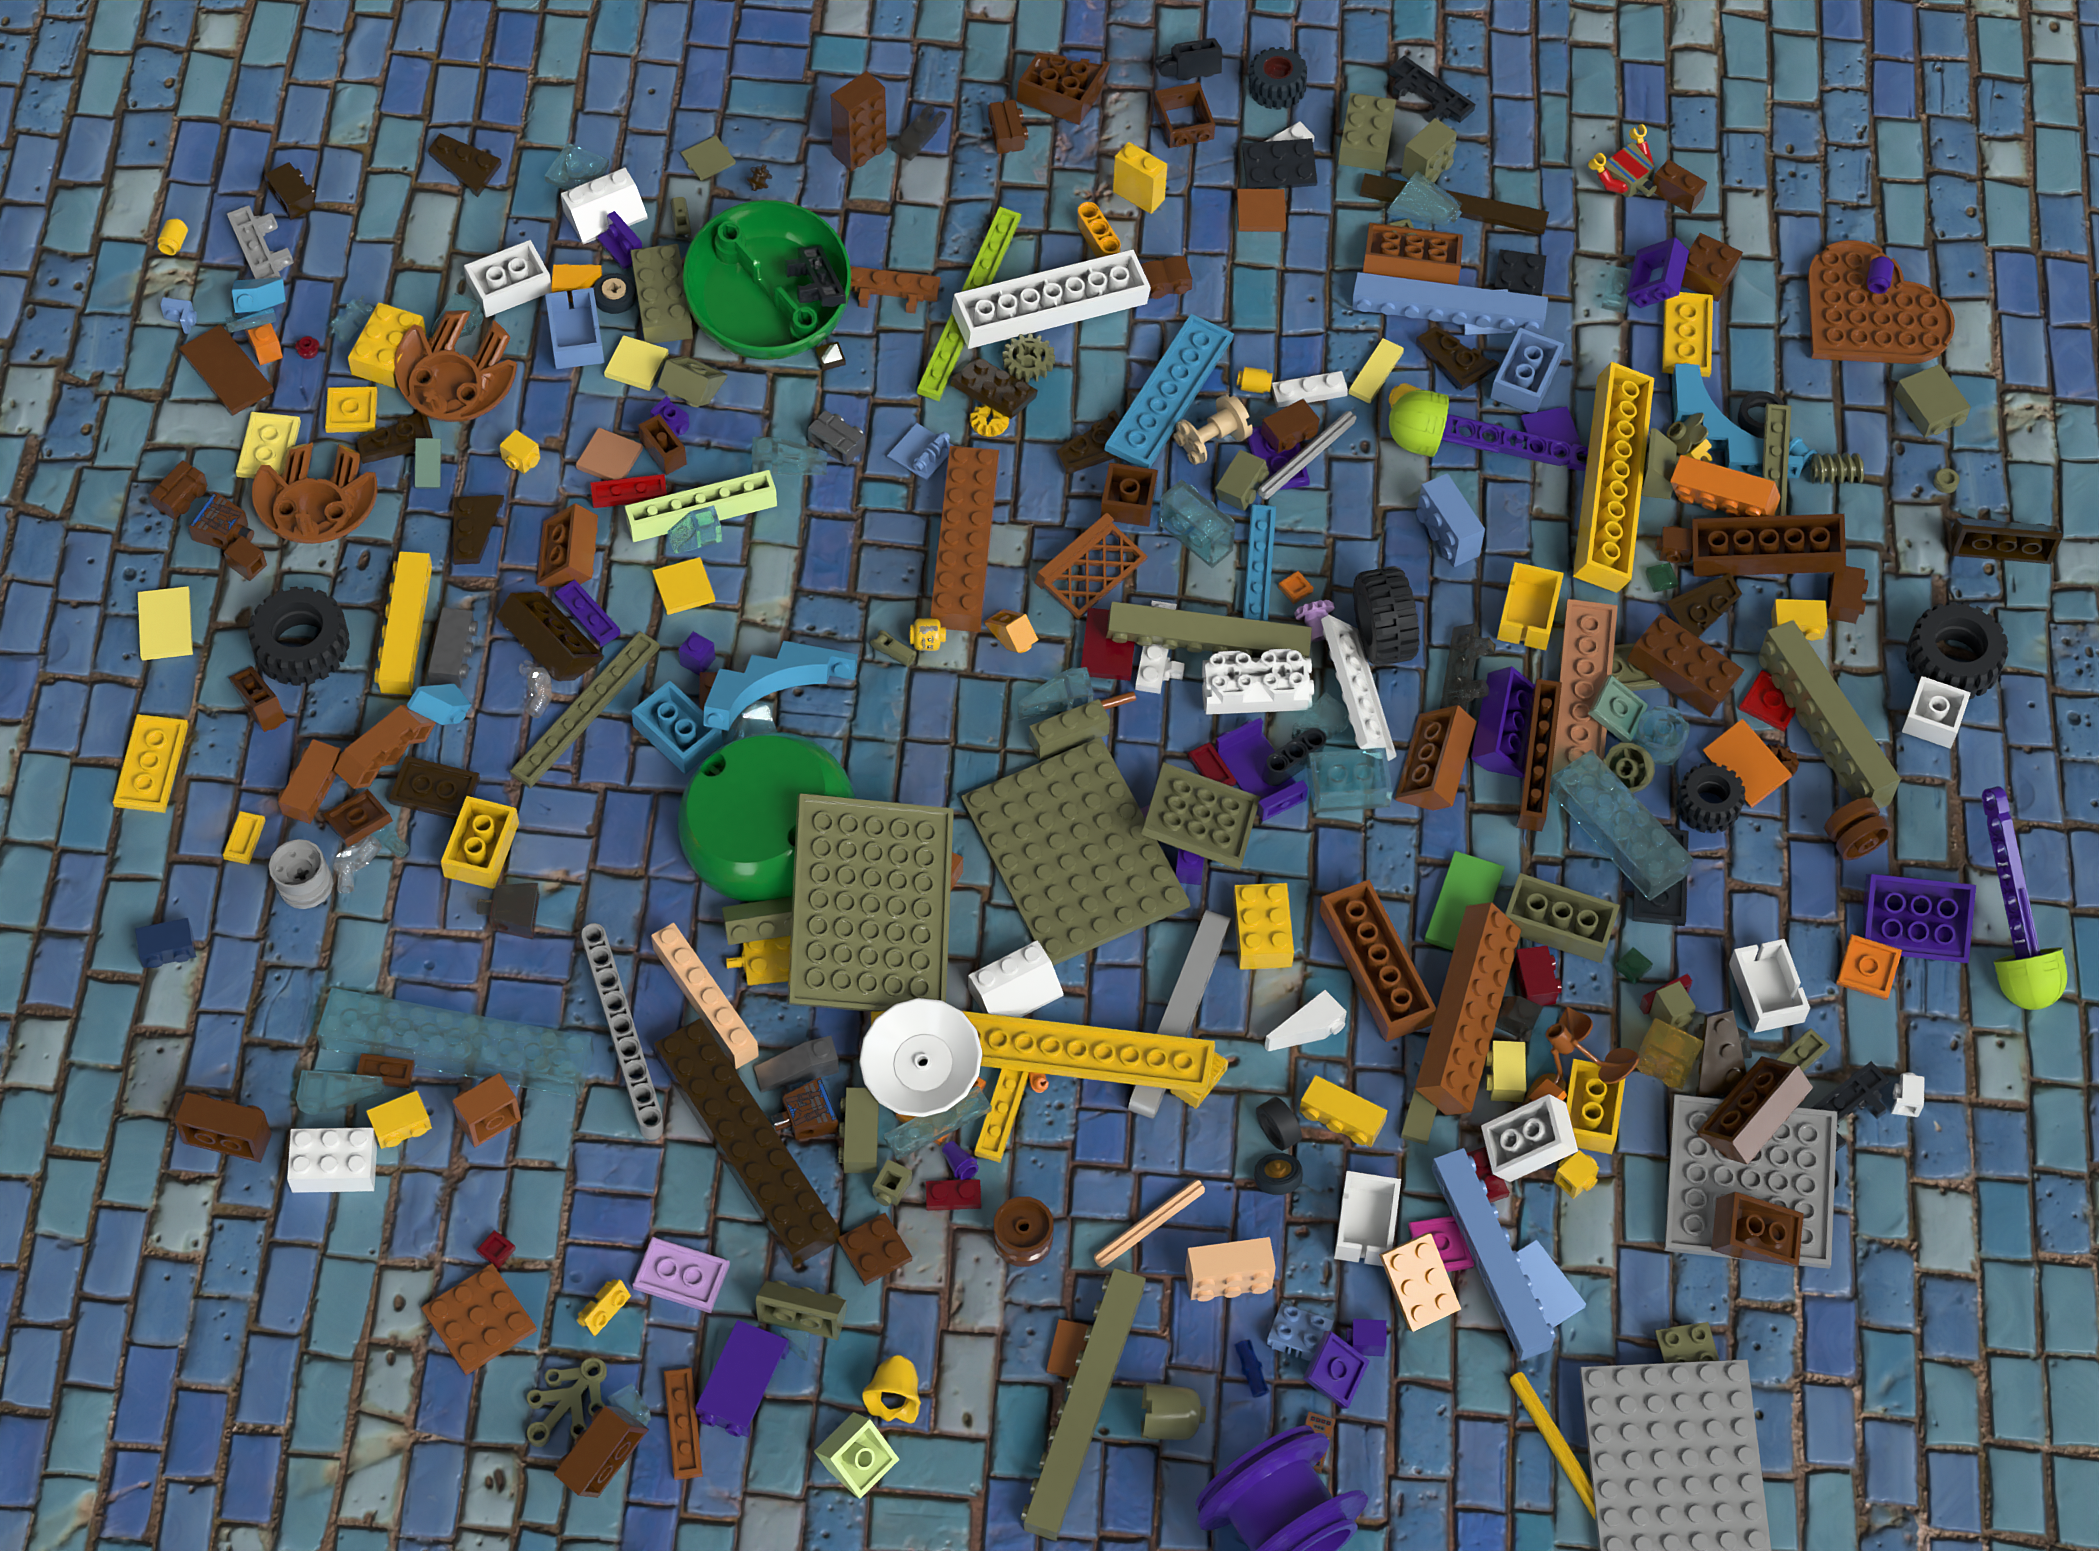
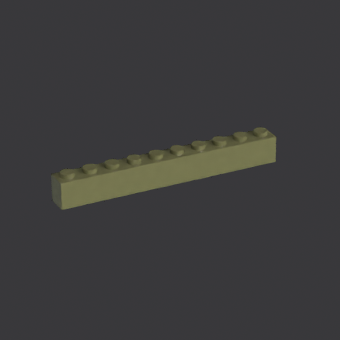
M1114 1268L1111 1277L1106 1276L1102 1292H1105L1103 1301L1098 1300L1093 1316L1097 1318L1094 1326L1089 1325L1084 1338V1341L1088 1342L1085 1351L1080 1350L1075 1366L1079 1368L1076 1376H1070L1066 1389L1067 1392H1070L1067 1402L1062 1400L1057 1414V1417L1061 1418L1058 1427L1053 1426L1050 1432L1048 1442L1052 1443L1049 1453L1044 1451L1039 1464V1468L1043 1469L1040 1479L1034 1478L1030 1489V1494H1033L1031 1504L1026 1503L1022 1511L1021 1520L1024 1521V1531L1057 1541L1145 1289L1146 1278Z

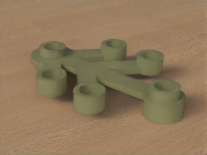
M589 1358L583 1361L579 1368L565 1370L549 1369L545 1373V1381L551 1388L560 1386L562 1381H578L570 1388L548 1391L532 1390L528 1393L527 1402L532 1409H539L544 1403L560 1401L543 1422H534L528 1427L527 1437L531 1445L535 1447L545 1446L550 1440V1431L570 1408L572 1414V1425L570 1428L572 1438L575 1440L578 1436L574 1433L576 1428H583L587 1431V1426L583 1419L581 1394L589 1386L591 1403L588 1406V1411L591 1417L595 1414L592 1412L594 1407L600 1406L604 1408L605 1405L601 1399L600 1383L607 1376V1368L602 1360ZM592 1369L598 1371L595 1376H590L588 1372ZM551 1375L559 1376L554 1382L549 1380ZM539 1396L541 1399L539 1402L533 1403L531 1398ZM538 1433L544 1434V1438H543V1439H541V1440H536V1439H534V1437H535L536 1434H538Z

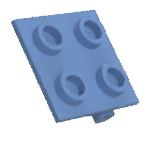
M916 423L887 457L927 481L949 457L950 446L954 445L949 443L950 436L948 433L942 432L936 435Z
M1281 1303L1268 1336L1267 1345L1272 1346L1271 1349L1273 1350L1276 1349L1284 1353L1286 1348L1289 1347L1288 1355L1291 1354L1292 1348L1296 1349L1295 1357L1297 1358L1300 1351H1302L1301 1358L1311 1361L1324 1331H1331L1334 1321Z

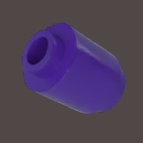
M1877 257L1870 262L1867 285L1868 289L1873 293H1885L1891 286L1894 264L1888 258Z

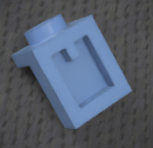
M163 297L160 306L164 319L172 322L181 321L184 333L189 334L191 327L195 326L197 321V312L194 311L191 301Z

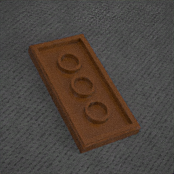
M221 324L179 347L181 354L232 416L274 392L272 385Z

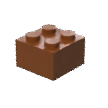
M500 1073L484 1078L479 1085L471 1090L460 1092L452 1100L458 1124L474 1148L521 1121L516 1096Z

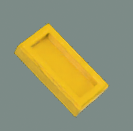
M239 811L223 853L224 860L250 864L266 821L265 816Z

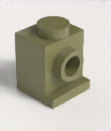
M887 1159L872 1186L873 1195L876 1196L875 1200L883 1206H890V1204L897 1206L906 1189L912 1183V1170Z

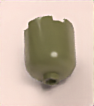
M1145 1383L1141 1408L1147 1409L1145 1421H1140L1141 1438L1187 1440L1194 1437L1198 1431L1199 1424L1205 1423L1206 1406H1201L1198 1393L1192 1388L1184 1386Z

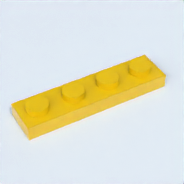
M1001 1069L976 1145L975 1156L1001 1163L1029 1072Z

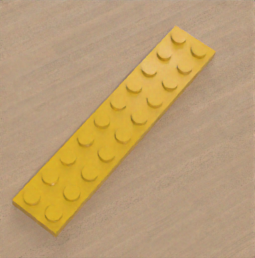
M962 1011L978 1033L982 1049L980 1066L1207 1093L1215 1041Z

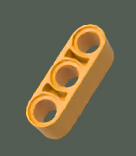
M1093 202L1080 204L1078 207L1077 226L1095 256L1101 258L1120 253V240L1099 207Z

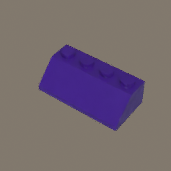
M1512 666L1489 672L1487 675L1471 759L1486 771L1522 778L1532 693L1535 685Z

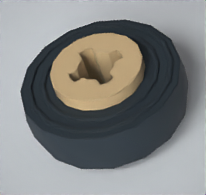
M610 273L604 275L596 281L593 287L596 305L606 313L619 314L625 312L633 306L636 300L635 285L630 278L623 274Z

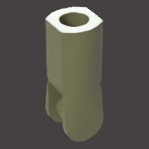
M684 197L672 198L670 205L676 238L684 234L691 236L686 199Z
M879 630L877 638L870 641V645L875 650L890 656L906 667H909L915 660L916 651L899 642L884 630Z

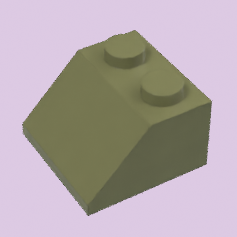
M682 356L666 360L657 387L665 390L664 393L673 398H683L686 400V404L698 408L711 402L727 379L728 374L688 356Z
M1651 428L1647 442L1641 496L1670 500L1674 490L1670 481L1680 456L1676 455L1677 445L1656 428Z

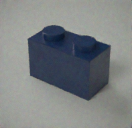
M188 918L135 928L138 953L144 968H157L171 962H186L191 958L197 957L193 931Z

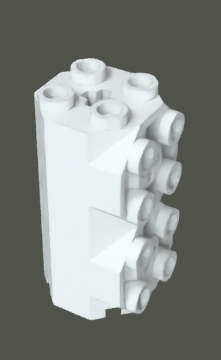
M1271 649L1264 652L1261 658H1251L1247 653L1240 651H1223L1214 654L1210 660H1203L1202 678H1204L1202 694L1205 713L1299 711L1312 708L1314 682L1309 677V673L1312 671L1311 658H1305L1298 651L1291 649Z

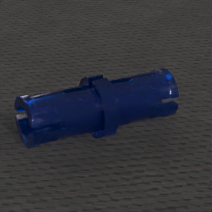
M1246 1339L1236 1343L1234 1347L1241 1362V1373L1248 1381L1252 1397L1258 1398L1268 1394L1270 1390L1263 1376V1365L1256 1357L1252 1341Z

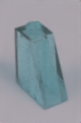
M1416 170L1390 205L1387 213L1447 226L1450 221L1455 223L1461 215L1462 211L1459 209L1462 203Z

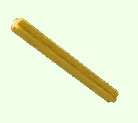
M1518 1372L1510 1377L1512 1387L1595 1519L1592 1483L1524 1373Z

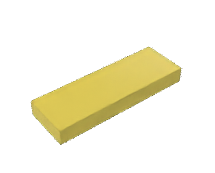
M1383 338L1350 387L1349 394L1370 404L1402 356L1404 348Z

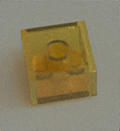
M1655 1018L1641 1044L1638 1053L1640 1061L1636 1068L1645 1075L1654 1076L1662 1080L1669 1087H1677L1683 1090L1696 1065L1704 1041Z

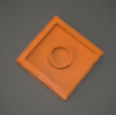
M1851 934L1836 985L1887 1000L1902 950Z

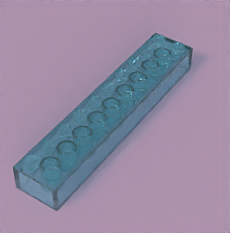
M331 988L316 1034L320 1048L324 1050L361 1056V1053L409 1059L415 1061V1067L481 1080L500 1073L508 1085L581 1098L594 1054L593 1041L590 1036L337 988Z

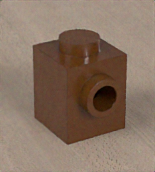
M1677 526L1663 527L1661 536H1656L1655 551H1659V561L1689 563L1693 551V529Z

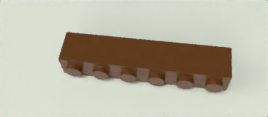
M1536 679L1532 693L1516 828L1542 832L1546 821L1562 682Z

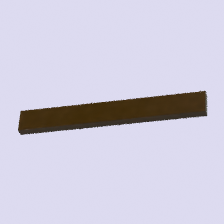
M1367 173L1364 175L1360 190L1361 197L1544 235L1549 211Z

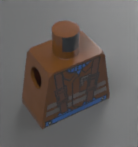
M213 492L188 526L193 541L224 550L227 549L230 543L235 542L241 536L249 542L254 537V530L247 528L248 521L245 512L217 492Z
M821 1077L782 1097L784 1112L771 1116L775 1131L791 1127L794 1138L797 1140L839 1132L838 1120Z

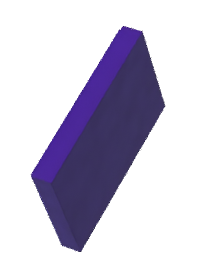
M1262 426L1253 427L1252 435L1247 437L1250 453L1266 461L1269 479L1301 451L1300 443H1297L1290 450H1284L1277 454L1261 434ZM1306 466L1279 490L1309 486L1310 479Z

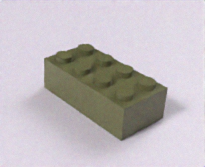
M672 244L631 250L644 341L655 344L692 339V323L684 294L683 269L679 245Z
M1519 873L1505 915L1521 929V938L1548 945L1549 947L1602 964L1620 905Z

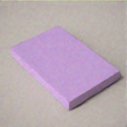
M652 1237L632 1286L635 1290L711 1313L729 1269L730 1261Z

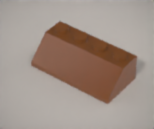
M1459 705L1419 714L1395 796L1398 802L1432 811L1453 806L1477 722Z

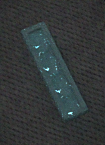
M976 1086L970 1089L965 1098L947 1111L926 1117H916L885 1133L884 1140L895 1158L899 1160L991 1112L992 1106L980 1087Z

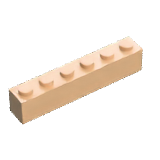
M675 923L652 934L654 952L703 1020L735 1069L759 1056L757 1041Z

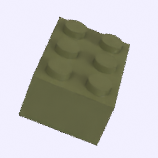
M1350 93L1340 146L1339 165L1385 171L1396 106L1395 99Z

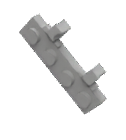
M249 205L227 213L254 278L281 277L279 271L294 262L288 248L274 253L269 251L263 238L266 235L265 233L278 228L273 213L262 217L254 216Z

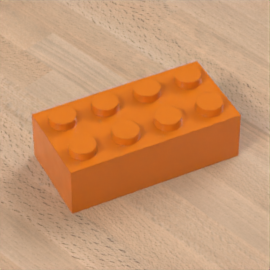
M1680 455L1670 481L1681 502L1686 504L1699 503L1702 504L1703 508L1710 511H1716V509L1723 510L1731 517L1774 516L1781 498L1775 481Z

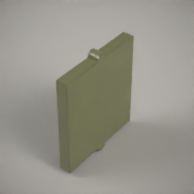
M713 136L681 152L682 158L688 164V169L692 170L700 181L736 164V161L728 152V147H724L717 136Z

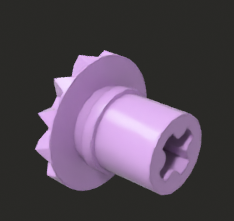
M1319 600L1304 604V606L1299 607L1294 612L1297 620H1304L1307 627H1312L1311 642L1326 640L1323 635L1324 628L1321 619L1326 617L1335 607L1333 602L1329 600Z

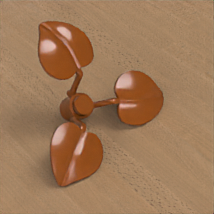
M1566 1007L1559 1023L1550 1026L1545 1034L1553 1046L1550 1051L1554 1056L1557 1075L1547 1073L1537 1078L1529 1088L1526 1098L1521 1105L1524 1106L1531 1103L1529 1096L1547 1078L1566 1093L1568 1085L1564 1080H1561L1563 1078V1071L1559 1053L1563 1055L1569 1054L1576 1047L1601 1067L1598 1077L1606 1084H1614L1626 1078L1637 1066L1640 1057L1631 1049L1618 1048L1610 1051L1606 1055L1605 1061H1600L1578 1043L1584 1040L1591 1032L1593 1027L1591 1018L1586 1014Z

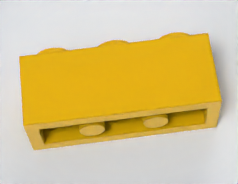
M1315 1075L1301 1099L1299 1112L1308 1120L1325 1124L1329 1130L1335 1133H1343L1351 1137L1352 1141L1359 1145L1372 1147L1386 1121L1388 1110Z

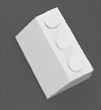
M626 168L561 193L563 212L583 245L598 239V235L607 231V215L613 211H616L628 226L648 219L636 184Z
M1038 940L968 975V990L983 1014L1021 1018L1063 996V991L1051 960Z

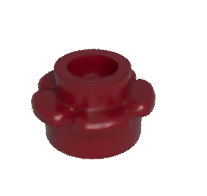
M305 336L295 344L297 353L304 359L314 358L318 354L319 342L311 336Z

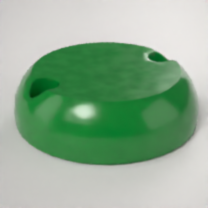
M750 201L738 204L716 215L697 233L685 258L683 270L684 294L689 310L699 328L720 347L747 358L758 360L784 359L810 350L828 337L837 327L846 310L851 291L850 261L840 237L825 220L801 206L783 201ZM821 245L846 294V304L822 307L819 300H813L811 303H800L797 298V285L806 286L811 284L807 274H802L799 278L796 276L788 278L785 273V260L798 259V248Z
M776 731L759 732L737 738L723 745L708 756L695 770L681 798L677 818L678 836L689 865L707 886L728 898L745 902H760L792 896L797 796L799 794L856 799L845 770L823 746L804 736Z

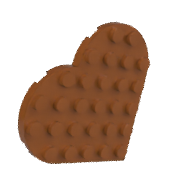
M1856 240L1836 242L1826 246V249L1816 254L1811 262L1807 276L1812 359L1900 364L1927 362L1938 357L1948 347L1955 328L1954 315L1945 299L1941 300L1933 294L1931 288L1919 283L1904 281L1902 270L1894 258L1890 259L1882 253L1883 249L1876 245ZM1877 257H1886L1894 264L1891 286L1882 294L1871 292L1867 285L1870 262Z

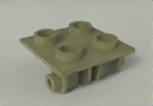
M1708 1322L1655 1330L1664 1363L1720 1361Z

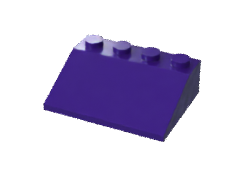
M1866 874L1863 902V938L1901 949V956L1969 963L1976 885Z

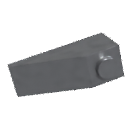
M827 1036L804 1042L755 1066L754 1070L762 1093L839 1073V1065L832 1037Z

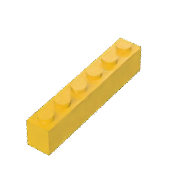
M399 552L398 561H394L393 576H395V581L390 583L389 595L392 599L391 603L386 605V618H388V622L382 628L384 646H380L378 652V659L381 661L380 668L375 670V683H379L381 693L412 694L432 573L430 553Z

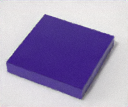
M1567 406L1525 414L1520 417L1525 433L1565 441L1569 445H1572V443L1582 445ZM1529 444L1533 452L1539 453L1542 451L1538 444ZM1553 449L1554 455L1564 454L1562 449Z
M1324 1331L1303 1379L1339 1407L1347 1409L1370 1361L1332 1331Z

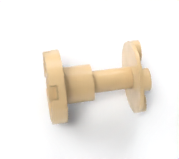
M1226 393L1217 398V413L1207 419L1208 424L1198 430L1187 420L1181 419L1177 422V432L1174 433V439L1179 446H1183L1188 453L1189 461L1193 465L1206 462L1207 451L1204 443L1213 437L1221 439L1230 434L1236 440L1242 441L1252 435V424L1247 425L1246 421L1249 418L1248 412L1234 395L1229 397V393Z

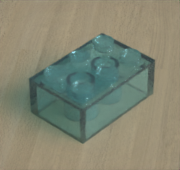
M1181 479L1161 496L1159 525L1207 565L1214 568L1233 551L1236 523H1234V520L1229 515L1223 514L1218 510L1211 500H1206L1201 496L1194 486L1188 485Z
M1386 747L1309 753L1307 774L1313 813L1390 807L1393 791Z

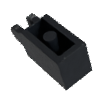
M1215 38L1178 43L1171 48V54L1158 56L1154 60V65L1159 70L1161 76H1175L1177 80H1190L1191 78L1201 76L1211 77L1214 74L1222 73V48Z

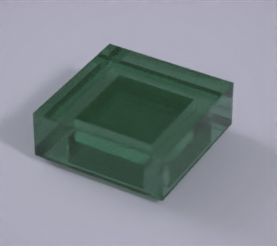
M1670 562L1646 568L1645 573L1654 593L1678 586L1679 582Z

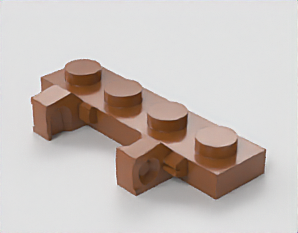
M850 266L851 291L859 294V307L868 308V300H870L871 294L908 299L906 313L916 314L918 301L937 302L941 277Z

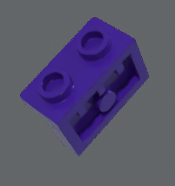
M613 211L607 215V231L598 235V241L622 269H627L632 266L631 250L642 249V241L616 211Z

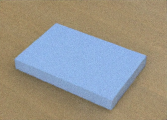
M1537 1240L1517 1252L1521 1261L1520 1269L1523 1275H1528L1532 1283L1531 1292L1534 1298H1538L1544 1310L1543 1318L1546 1324L1550 1323L1554 1328L1585 1308L1586 1303Z

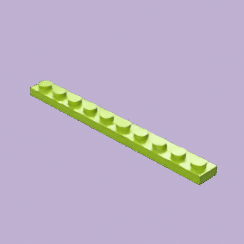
M999 207L961 292L992 285L1020 223L1022 214ZM953 313L949 317L917 389V394L939 402L966 344Z

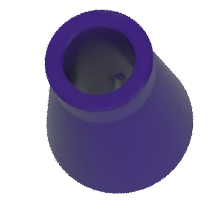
M954 1141L944 1145L942 1153L945 1155L955 1177L961 1180L971 1179L979 1169L977 1160L960 1148Z

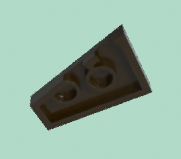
M441 133L428 149L429 156L445 170L451 171L461 184L467 185L472 190V193L477 198L502 165L500 158Z
M1436 326L1416 338V344L1461 391L1499 368L1498 361L1494 359L1490 361L1483 357L1477 349H1469L1462 345L1459 339Z
M1115 409L1108 414L1106 419L1093 424L1089 431L1083 435L1076 436L1056 450V456L1065 475L1118 458V456L1104 450L1105 444L1120 423Z
M417 411L416 414L408 418L403 416L397 419L398 423L388 428L381 427L357 439L362 463L365 464L415 452L416 438H433L427 416Z
M504 495L454 497V565L480 564L489 541V534L492 527L495 526L497 514L505 501Z
M1729 573L1667 601L1664 606L1674 622L1699 638L1741 597L1742 592Z
M1728 1008L1705 1014L1701 1044L1703 1049L1701 1063H1699L1698 1073L1700 1075L1699 1084L1696 1088V1097L1705 1098L1731 1091L1747 1074L1734 1011Z

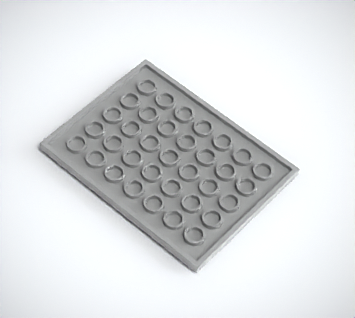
M1748 1360L1580 1368L1599 1551H1771Z

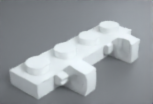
M1152 600L1151 607L1176 610L1177 604ZM1152 644L1151 646H1143L1135 690L1160 694L1164 680H1169V678L1183 679L1185 664L1170 661V658H1167L1169 649L1163 648L1162 645Z

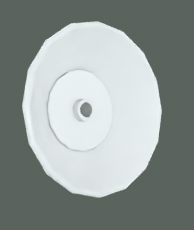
M916 998L893 1005L875 1019L863 1038L859 1063L864 1084L878 1103L900 1115L926 1117L947 1111L967 1096L979 1076L982 1049L976 1028L962 1011L942 1000ZM926 1059L928 1063L925 1066H920V1060Z

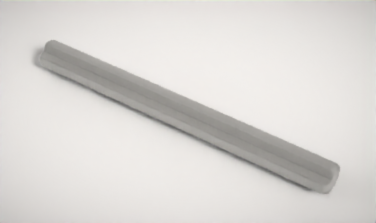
M1346 411L1259 487L1258 495L1263 499L1271 497L1355 423L1356 415L1352 414L1351 411Z

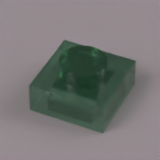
M1632 947L1616 963L1615 969L1635 985L1652 968L1653 963Z

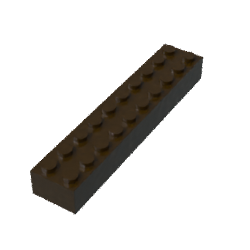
M699 1018L655 1042L654 1047L657 1060L791 1266L794 1268L837 1243V1238L840 1237L838 1225L703 1020Z

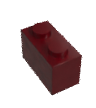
M1548 945L1517 949L1514 966L1524 1008L1556 1004L1558 994H1561L1562 988L1560 979L1555 978V957L1550 955Z

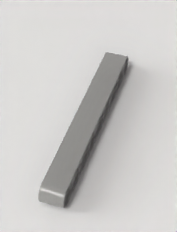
M1209 910L1205 911L1157 1034L1187 1038L1226 939L1232 918ZM1136 1085L1129 1102L1128 1111L1154 1119L1166 1088Z
M591 923L582 930V941L640 1133L646 1139H657L664 1131L660 1106L606 932L600 924ZM592 938H599L596 942L589 941ZM600 960L607 961L604 964H596ZM606 983H613L610 987L603 986ZM614 1005L621 1006L617 1010L610 1009V1007ZM620 1028L628 1029L626 1032L623 1033L617 1032V1030ZM627 1051L635 1052L633 1055L630 1056L624 1055V1053ZM634 1074L642 1075V1077L638 1079L631 1078V1076ZM642 1097H648V1098H650V1099H649L648 1101H646V1102H639V1101H638V1100H639L640 1098H642ZM650 1120L657 1122L652 1126L645 1125Z

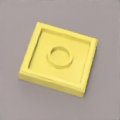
M623 335L604 372L605 377L650 391L669 354L668 349Z

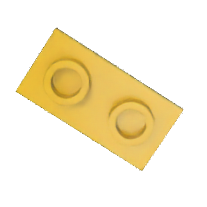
M612 1279L611 1282L607 1281L603 1288L594 1296L599 1302L596 1304L590 1301L578 1313L579 1317L576 1321L582 1327L587 1326L594 1337L631 1297L620 1279L618 1281Z

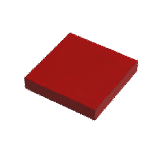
M1764 670L1760 671L1739 707V710L1785 732L1796 713L1795 707L1789 708L1786 704L1785 696L1780 688L1777 689L1774 686L1772 674Z

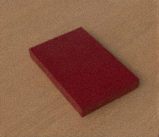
M1088 608L1080 676L1131 681L1135 642L1117 643L1112 641L1111 638H1106L1109 610Z

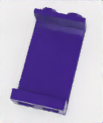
M1260 717L1254 721H1246L1240 728L1231 732L1226 731L1216 739L1215 750L1235 777L1239 788L1260 797L1256 813L1263 822L1306 801L1308 786L1303 780L1296 783L1293 777L1278 786H1271L1264 782L1262 773L1267 757L1275 752V750L1262 733L1263 720Z
M737 1320L695 1407L697 1418H699L700 1422L710 1427L717 1425L725 1428L728 1434L735 1437L742 1435L749 1438L751 1433L750 1423L780 1359L785 1360L787 1357L789 1340Z

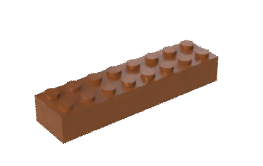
M950 446L931 605V619H938L941 627H946L947 630L981 632L999 469V450Z
M1492 902L1466 906L1415 1085V1089L1445 1115L1472 1112L1521 929Z

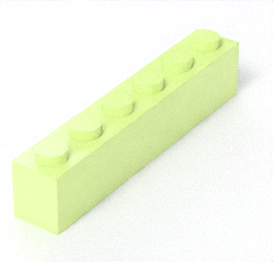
M766 470L625 506L628 528L633 542L772 508L777 506L776 488L770 471Z

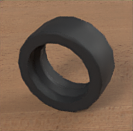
M1756 391L1744 397L1738 411V424L1740 428L1757 438L1764 439V423L1753 420L1749 416L1748 410L1753 407L1765 408L1766 404L1784 405L1783 401L1775 394L1767 391Z
M1273 1097L1256 1108L1257 1119L1263 1132L1277 1149L1283 1151L1301 1141L1302 1133L1298 1121L1282 1099Z

